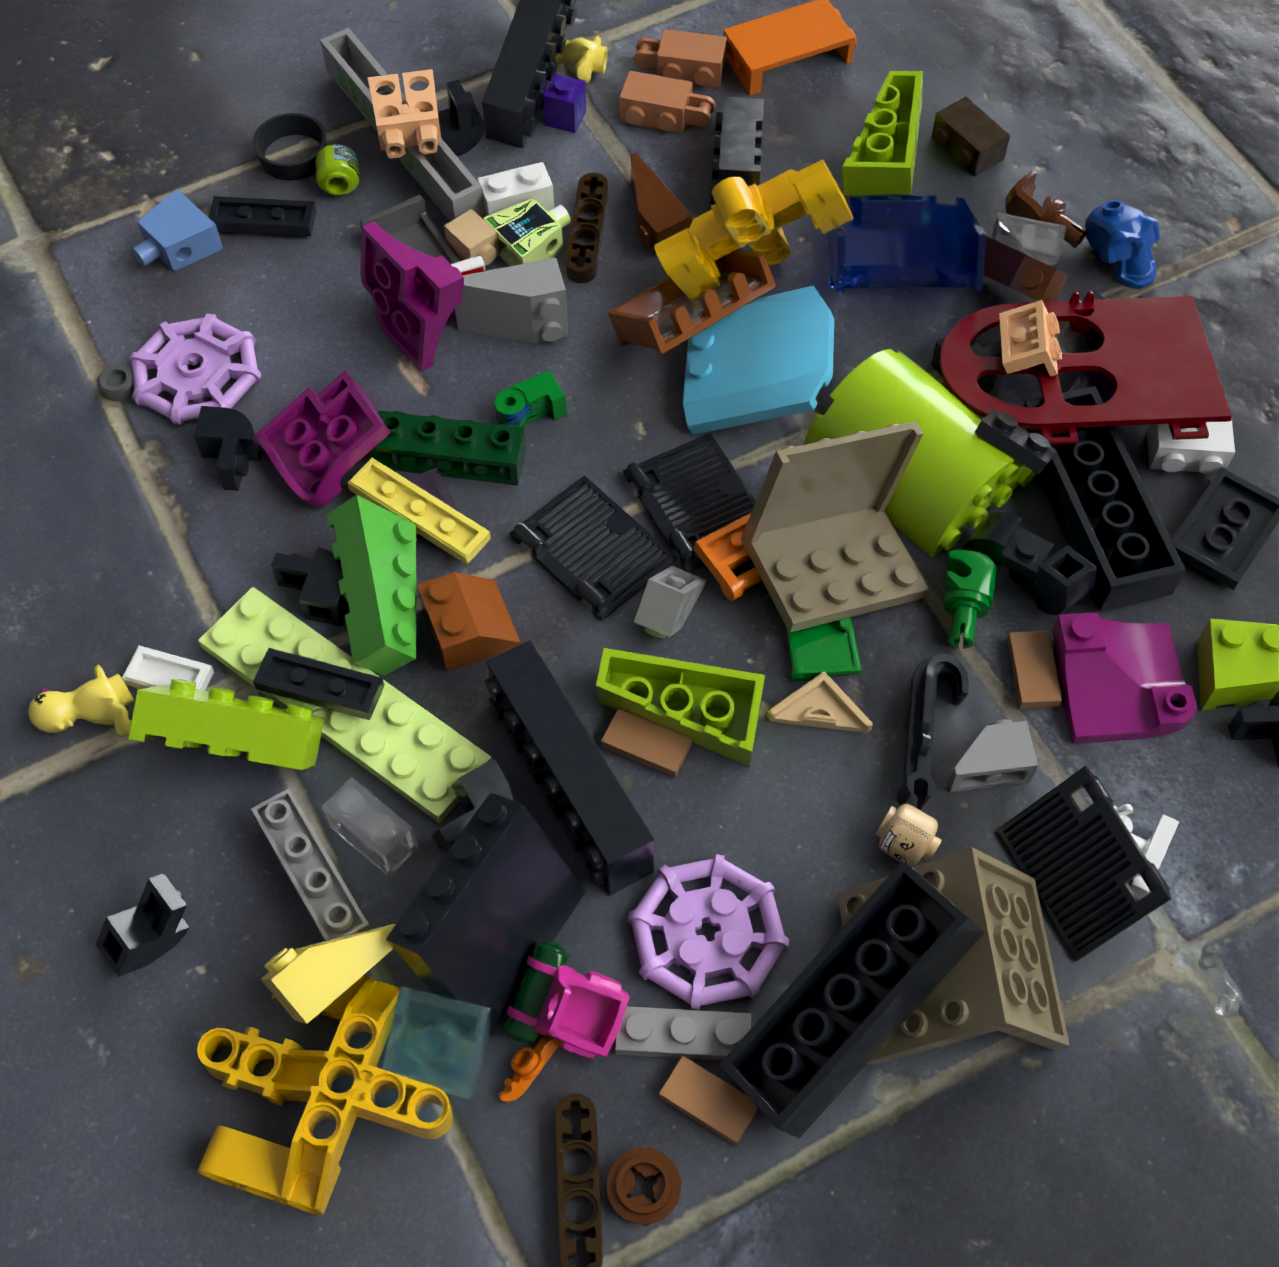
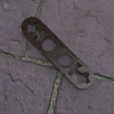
M600 173L585 174L578 182L566 253V274L571 281L576 283H587L593 280L597 274L609 198L608 180ZM592 188H596L595 198L589 196ZM585 211H595L598 213L594 218H584L581 216ZM582 236H590L594 241L589 244H582L577 239ZM580 257H585L586 263L583 268H578Z
M574 1093L561 1099L555 1112L560 1262L562 1267H576L574 1264H568L569 1258H574L577 1255L576 1237L566 1240V1233L584 1235L595 1231L596 1237L594 1239L585 1237L587 1255L596 1258L595 1262L589 1263L587 1267H603L597 1116L595 1106L590 1098L583 1094ZM580 1106L582 1114H589V1118L581 1120V1137L584 1139L591 1136V1142L573 1140L571 1121L563 1119V1116L571 1114V1107ZM563 1138L573 1140L563 1144ZM583 1151L590 1157L591 1167L584 1175L574 1176L565 1169V1160L572 1152ZM574 1199H586L593 1206V1215L584 1224H575L566 1215L567 1207Z

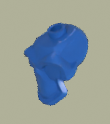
M1120 200L1107 201L1092 210L1085 220V228L1088 229L1086 238L1092 248L1099 253L1102 262L1106 264L1117 262L1115 275L1117 281L1134 289H1142L1153 283L1156 276V262L1150 248L1161 236L1158 220L1154 217L1146 216L1141 210L1126 205Z

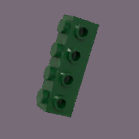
M378 411L379 416L391 433L370 451V456L391 470L519 486L526 454L524 428L515 427L510 424L497 425L480 423L475 420L446 419L435 415H412L401 411Z

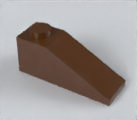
M637 153L631 154V185L637 220L636 231L640 242L644 246H648L657 256L654 245L686 228L689 229L692 223V215Z
M979 232L976 233L961 263L1036 301L1042 300L1043 302H1055L1069 276L1050 265Z

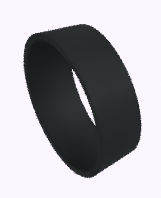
M301 113L280 114L266 120L258 127L253 137V147L262 167L268 174L281 180H299L316 173V157L319 151L326 147V132L323 125L309 115ZM289 135L308 136L321 145L312 156L295 163H277L264 157L267 148L274 141Z

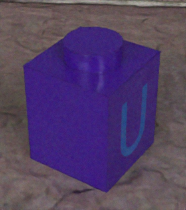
M554 74L543 95L545 126L576 133L587 111L586 81Z

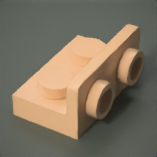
M1042 300L999 313L1002 363L1007 374L1044 363L1050 377L1058 375L1057 360L1062 359V352L1059 342L1055 337L1056 334L1060 333L1055 313H1048Z

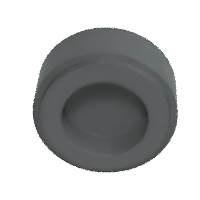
M113 365L104 369L98 377V386L102 395L111 401H122L131 397L134 392L132 370L124 365Z

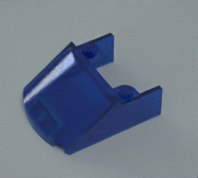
M876 194L850 196L848 207L854 220L827 233L830 288H835L836 292H844V288L970 287V284L974 291H982L986 232L963 198L956 197L955 205L937 203V195Z

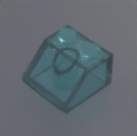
M401 986L382 1069L435 1086L443 1090L445 1094L470 1099L480 1083L489 1042L491 1008Z

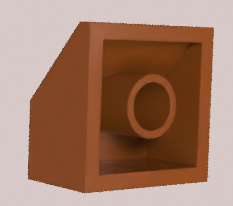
M453 572L417 584L423 612L447 672L501 654L521 645L495 580Z

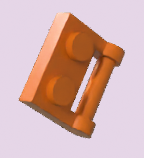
M751 513L696 541L694 551L719 582L723 594L730 601L738 599L743 595L744 590L762 581L756 567L737 577L731 571L751 560L741 541Z

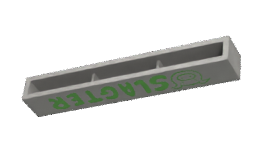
M349 28L321 39L320 43L326 71L378 133L367 77L388 74ZM381 86L376 92L380 95H389L395 89L391 86ZM401 91L402 102L406 104V95ZM443 140L442 143H438L436 153L423 154L419 152L418 146L405 147L406 154L398 159L449 222L470 209L481 218L486 216L482 186Z

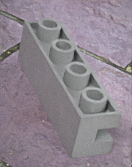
M288 788L251 808L264 836L323 940L329 941L371 930L291 790Z

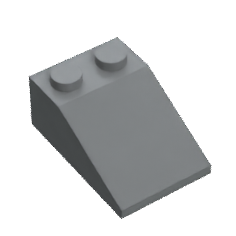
M556 258L463 275L464 286L461 305L454 308L458 331L533 344L569 337L566 289Z

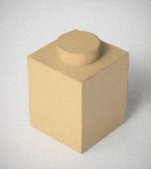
M472 209L444 225L446 242L459 261L481 256L484 264L489 265L500 256L497 232Z

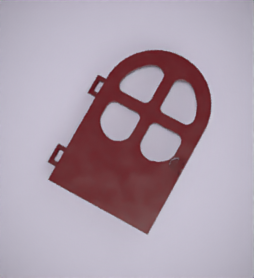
M1089 291L1086 294L1085 300L1079 301V292H1074L1069 301L1043 302L1048 313H1055L1058 322L1069 321V329L1072 332L1083 334L1088 332L1091 327L1101 336L1103 345L1098 350L1088 353L1062 354V359L1057 360L1058 374L1061 372L1096 371L1106 375L1114 382L1116 387L1115 394L1109 401L1099 405L1075 406L1065 402L1058 375L1050 377L1044 363L1010 373L1032 374L1038 379L1043 405L1040 407L1029 408L1008 404L987 394L979 387L977 380L981 376L1007 374L1002 363V356H978L972 352L970 344L982 333L1000 326L999 313L1030 303L996 305L972 313L951 329L941 349L940 371L949 391L964 405L983 418L993 409L997 412L1007 413L1014 417L1022 428L1040 429V435L1045 437L1050 442V445L1078 444L1079 438L1076 428L1154 424H1169L1173 440L1209 438V432L1206 422L1231 421L1232 418L1193 296L1094 300V293ZM1196 428L1197 431L1181 432V429ZM1067 433L1068 437H1051V434Z

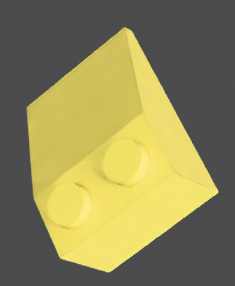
M396 924L295 950L293 948L289 950L285 948L264 965L269 972L261 980L295 1021L308 1024L393 950V947L385 939Z

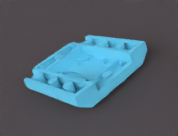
M814 286L754 299L688 339L683 407L687 427L693 435L815 409L818 404L815 398L821 387H827L833 377L834 317ZM704 311L694 314L690 317L691 320L703 314Z

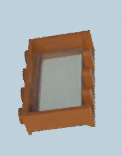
M735 250L715 260L721 275L718 277L720 286L713 290H701L699 297L690 300L677 284L668 277L607 312L620 344L629 342L656 349L660 354H663L773 289L776 285L765 254Z

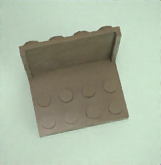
M917 421L901 425L892 424L886 428L868 432L858 431L849 436L834 439L824 438L815 443L796 447L787 446L775 452L741 541L789 633L924 599L929 591L927 584L884 512L924 434Z
M973 847L912 867L967 915L984 934L867 1064L871 1066L995 1031L1004 1032L1051 1050L1069 1047L1035 879ZM888 876L837 893L842 927Z

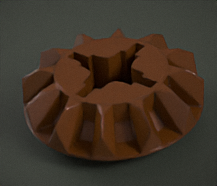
M636 1148L621 1155L612 1165L607 1178V1195L612 1209L627 1223H635L647 1227L650 1224L665 1220L678 1205L681 1194L680 1175L675 1164L664 1153L651 1148ZM635 1170L638 1176L641 1175L645 1181L651 1178L655 1179L659 1175L661 1176L652 1187L654 1204L650 1199L647 1200L643 1194L637 1197L632 1196L628 1199L631 1192L636 1188L632 1171Z

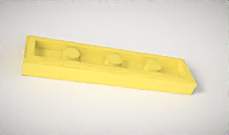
M371 458L347 482L350 491L416 524V533L466 565L491 539L490 531L374 458Z

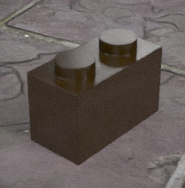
M964 97L936 113L931 138L938 146L948 152L959 165L967 169L975 177L1005 159L1010 134L969 98Z

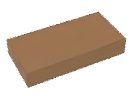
M1049 631L1009 632L1007 642L1019 709L1059 707L1062 697Z
M619 708L601 740V748L676 778L692 745V738Z
M684 1056L681 1057L659 1093L660 1099L736 1147L759 1109L746 1094Z

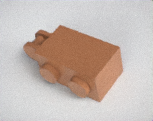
M663 29L661 39L641 38L638 40L633 62L640 68L657 70V76L693 82L694 86L720 89L726 62L727 37Z
M629 70L619 97L620 122L683 134L686 124L700 127L708 126L711 121V113L714 111L716 104L709 96L692 93L693 82Z

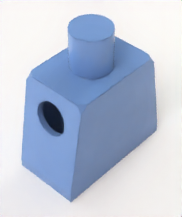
M176 189L139 219L138 226L144 241L133 247L132 253L143 267L159 258L171 270L177 271L223 249L216 224Z

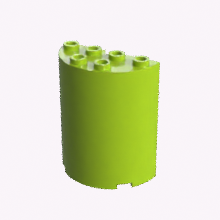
M892 349L880 351L850 372L830 394L834 402L825 415L816 414L803 444L815 443L824 438L834 439L849 436L858 431L868 432L882 429L892 424L901 425L917 421L924 434L884 512L897 529L932 558L943 549L948 551L953 548L966 529L969 527L972 529L976 528L982 518L987 515L988 512L985 510L987 507H1001L1010 498L1017 486H1026L1036 475L1034 471L974 433L983 417L977 415L964 405L949 389L900 350L898 353H895Z

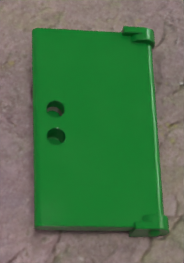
M851 617L790 633L786 627L792 664L791 676L794 681H809L811 677H816L824 671L828 676L857 675L862 672ZM839 628L846 630V632H840Z

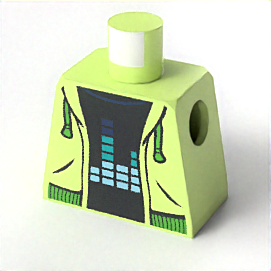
M528 199L483 218L497 232L499 255L509 266L554 258L563 248L562 228L571 221L569 213L562 205L547 212L534 199Z

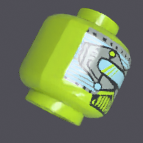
M336 144L326 146L320 150L316 157V181L319 187L324 192L335 196L346 195L354 191L359 184L360 177L359 159L356 153L349 147Z

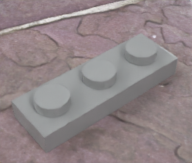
M627 1006L621 1027L616 1036V1055L681 1058L684 1056L688 1059L722 1061L751 1029V1013Z

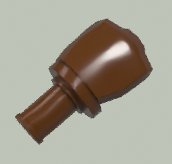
M1031 171L1011 188L1006 197L1005 207L1008 220L1033 236L1039 235L1044 237L1046 234L1053 232L1075 249L1085 238L1088 229L1064 214L1066 202L1062 199H1057L1052 204L1051 197L1047 196L1041 207L1032 198L1036 188L1034 183L1037 171Z

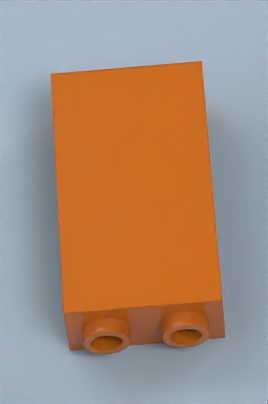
M829 0L811 1L723 29V36L727 37L726 61L749 95L761 92L764 71L832 49H836L845 63L848 64L852 62L854 47L857 44L853 29L846 25L841 18L839 10L834 8Z

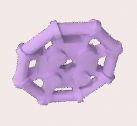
M207 313L203 318L170 324L165 321L159 324V330L137 352L130 354L128 363L132 367L134 382L132 397L137 405L147 406L170 418L172 423L182 425L184 421L198 419L201 406L232 408L252 385L260 382L261 372L257 368L254 350L256 339L250 332H242L217 319L215 314ZM194 334L195 338L185 340L184 336ZM217 334L227 340L223 342L213 336ZM240 352L242 364L231 363L230 355ZM198 363H201V366L195 370H188L187 366L189 364L195 366ZM149 369H157V377L148 380L147 371ZM230 378L237 379L227 392L222 395L220 389ZM166 391L174 395L173 403L159 397L158 394ZM210 396H211V398H212L213 401L205 402V401H207V400L210 398ZM191 400L198 404L188 405V401Z
M716 854V858L673 867L662 866L658 869V876L635 910L628 913L627 922L632 925L641 965L639 970L641 977L644 980L650 979L690 1004L691 1009L700 1010V1006L747 996L751 999L755 998L760 994L759 988L782 951L788 950L789 938L784 935L773 895L776 890L770 882H762L724 859L725 855ZM711 876L710 887L685 892L681 885V882ZM724 878L746 891L749 895L743 901H740L730 890L721 889L722 879ZM667 891H669L675 901L670 905L666 916L661 917L653 914ZM758 907L760 908L766 933H753L748 913ZM703 923H710L719 929L715 933L713 941H707L704 935L697 936L695 931L701 929ZM651 931L663 932L667 952L656 956ZM751 947L762 950L749 972L740 965L745 953ZM673 963L679 967L680 964L686 967L695 976L693 985L667 969ZM731 973L735 980L705 987V978Z

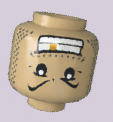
M907 803L901 805L898 809L892 806L875 834L880 838L879 848L882 852L899 862L904 860L911 867L917 865L921 858L930 862L942 841L935 836L938 830L937 820Z

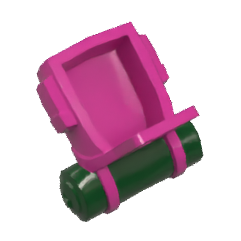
M551 941L549 943L536 942L532 955H529L526 961L527 966L513 1002L507 1009V1018L502 1029L516 1041L530 1043L535 1042L539 1034L548 1035L560 1040V1047L570 1053L573 1052L591 1059L596 1055L607 1057L622 1024L630 998L628 992L621 989V983L608 976L594 971H589L586 975H583L568 967L567 962L570 955L560 945Z

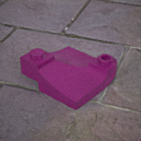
M376 222L368 223L362 226L360 264L362 284L374 300L376 317L383 331L422 372L433 366L436 347L443 328L454 308L461 305L464 277L459 269L453 267L442 255L435 258L414 250L392 237Z
M344 370L319 394L311 387H308L255 436L294 493L309 506L319 508L328 504L343 490L340 485L343 475L387 437L391 431L377 413L375 403L364 388Z
M1098 612L1058 615L1052 629V634L1060 665L1057 670V677L1072 744L1159 737L1175 733L1190 723L1197 710L1192 685H1186L1184 682L1169 623L1119 622L1100 618ZM1170 701H1176L1180 708L1173 706Z

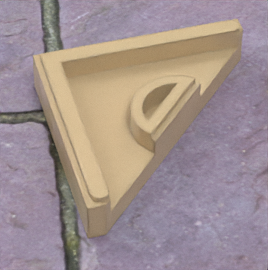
M825 671L768 710L766 717L770 722L868 733L872 730L873 726L869 718Z

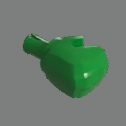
M953 550L948 552L946 559L948 572L945 578V587L949 592L945 594L943 607L944 610L953 615L948 643L959 648L960 635L964 633L963 649L974 645L976 620L985 617L990 611L997 569L994 562L986 554L968 550Z

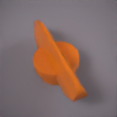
M547 1035L540 1039L534 1049L525 1047L519 1050L511 1061V1067L515 1075L512 1079L506 1078L504 1081L505 1088L498 1094V1098L504 1102H511L521 1097L559 1047L560 1040Z

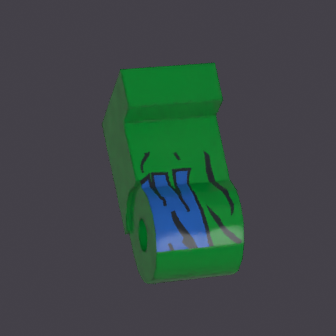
M550 370L501 391L497 394L494 401L498 425L510 424L515 427L525 428L528 422L547 414H551L554 420L568 415L565 394Z

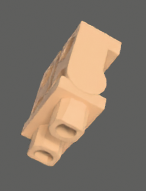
M433 70L402 73L406 104L402 102L398 74L367 77L381 151L385 150L390 159L402 157L406 154L405 147L418 146L419 152L423 154L436 153L438 143H442ZM417 81H423L429 85L422 91H415L410 88L411 84ZM381 86H391L395 89L389 95H380L376 92Z

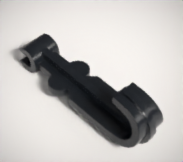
M939 654L923 660L915 668L911 678L903 784L896 795L899 806L906 804L914 793L918 799L917 809L921 810L936 789L935 782L930 774L937 677L944 679L951 686L953 704L960 705L968 695L969 681L964 666L956 658L947 654Z

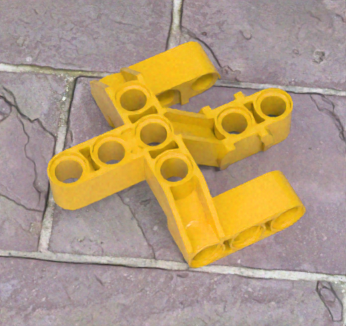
M822 159L800 171L790 169L759 186L753 184L748 187L741 177H730L722 180L712 190L716 203L711 206L712 210L694 218L689 229L686 228L655 244L654 248L665 272L690 300L699 297L701 290H713L720 286L718 277L721 275L715 260L749 244L754 252L765 254L769 266L778 264L786 260L791 254V249L781 227L809 214L816 229L820 228L822 233L826 234L854 219L844 195L825 161Z
M362 976L316 1016L318 1018L321 1014L340 1020L329 1051L305 1050L298 1043L286 1038L282 1045L258 1037L260 1031L253 1027H247L244 1034L226 1028H215L206 1032L198 1042V1058L213 1077L223 1081V1087L237 1090L240 1087L261 1094L270 1102L281 1106L285 1100L307 1102V1105L292 1139L291 1148L228 1127L216 1126L197 1172L216 1182L314 1215L323 1216L340 1174L341 1167L339 1166V1161L357 1116L424 1139L433 1140L446 1134L452 1125L453 1114L449 1099L443 1090L377 1068L388 1036L393 1037L409 996L407 989L379 982L370 977ZM368 1032L372 1035L370 1042L363 1048L356 1049L349 1046L350 1039L356 1033ZM225 1045L232 1047V1052L226 1060L219 1063L212 1062V1056L219 1047ZM265 1059L275 1061L273 1069L267 1075L261 1077L253 1075L254 1068L260 1061ZM350 1075L355 1078L354 1084L347 1092L334 1093L331 1091L333 1082L339 1076ZM392 1089L399 1093L398 1099L390 1107L380 1108L374 1105L375 1098L383 1090ZM427 1104H438L443 1108L441 1116L434 1122L427 1123L418 1119L421 1108ZM329 1119L337 1123L334 1133L328 1138L316 1139L313 1137L314 1129L321 1121Z

